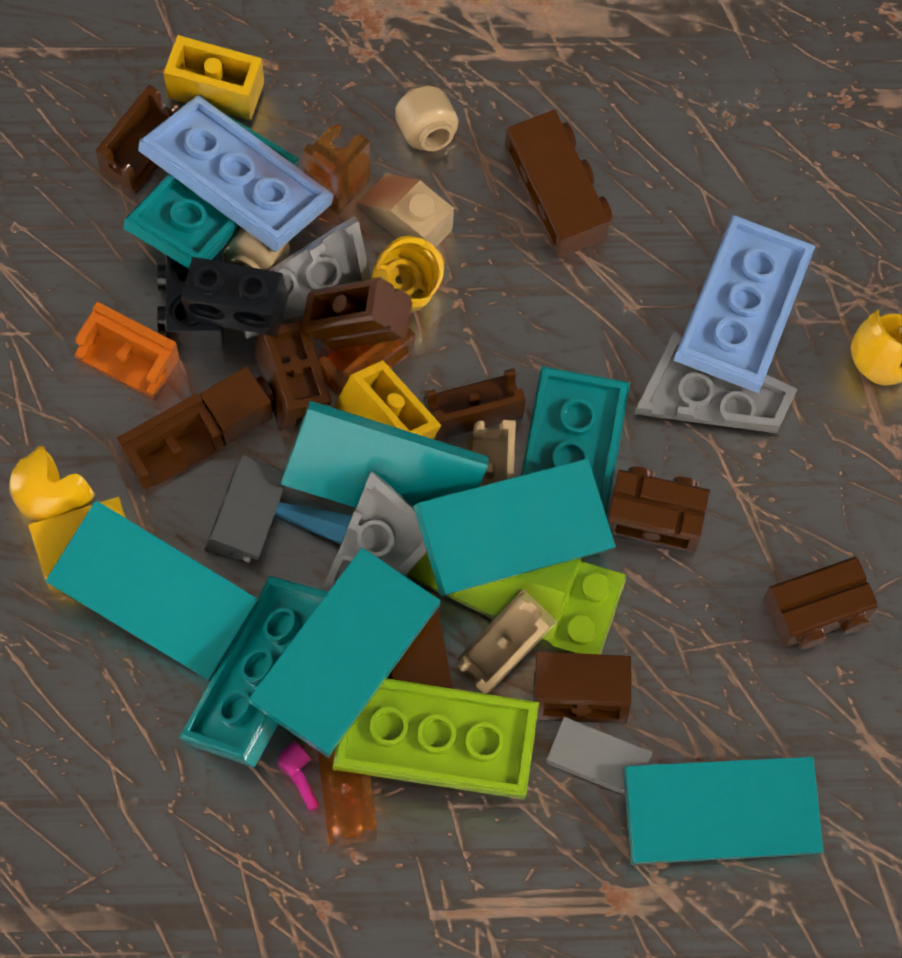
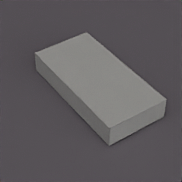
M563 717L546 764L625 795L623 768L625 766L648 765L652 752Z

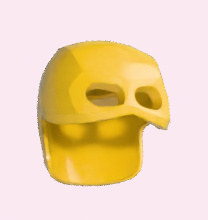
M401 236L388 244L380 253L375 262L371 279L381 277L394 285V289L398 288L411 296V313L419 311L431 300L442 282L444 258L438 249L427 240L415 236ZM396 277L401 279V284L395 281Z
M879 310L870 314L855 332L850 347L851 356L858 370L873 383L885 386L895 385L902 382V315L885 314L879 316Z
M43 445L38 446L28 456L21 458L10 476L9 491L13 502L20 512L33 522L86 507L95 496L92 488L79 474H69L60 480L55 461Z

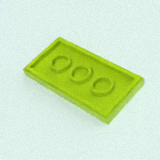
M386 678L337 745L333 770L525 800L539 702Z

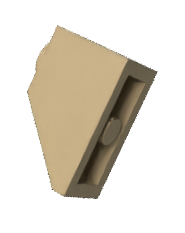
M386 173L357 202V207L396 239L401 236H415L423 238L437 247L453 228L454 207L421 180Z

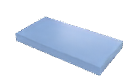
M199 95L195 96L139 141V152L252 236L256 237L275 253L326 210L333 201L334 194Z
M732 214L673 361L759 393L816 246Z

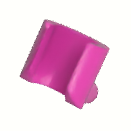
M292 742L280 753L278 765L296 784L309 811L320 806L305 775L300 771L311 759L297 742Z

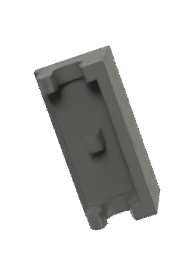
M241 455L235 466L204 550L211 553L215 552L247 564L250 563L251 558L258 560L285 487L281 485L284 470Z

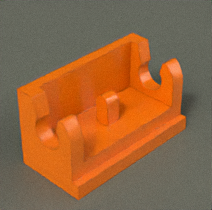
M96 302L92 308L93 311L76 337L75 343L80 345L75 353L76 360L155 400L179 361L176 342Z

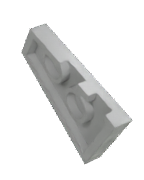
M356 216L351 217L268 269L283 274L288 292V300L281 325L303 321L307 295L311 290L357 281L364 282L371 279L360 225ZM243 331L246 338L259 335L258 333Z
M673 333L636 407V415L778 433L796 395L797 388L766 375L760 392L756 393L675 362L673 360L683 336Z
M371 471L337 556H335L322 588L324 591H330L361 548H364L404 576L408 574L427 552L413 505L374 471Z

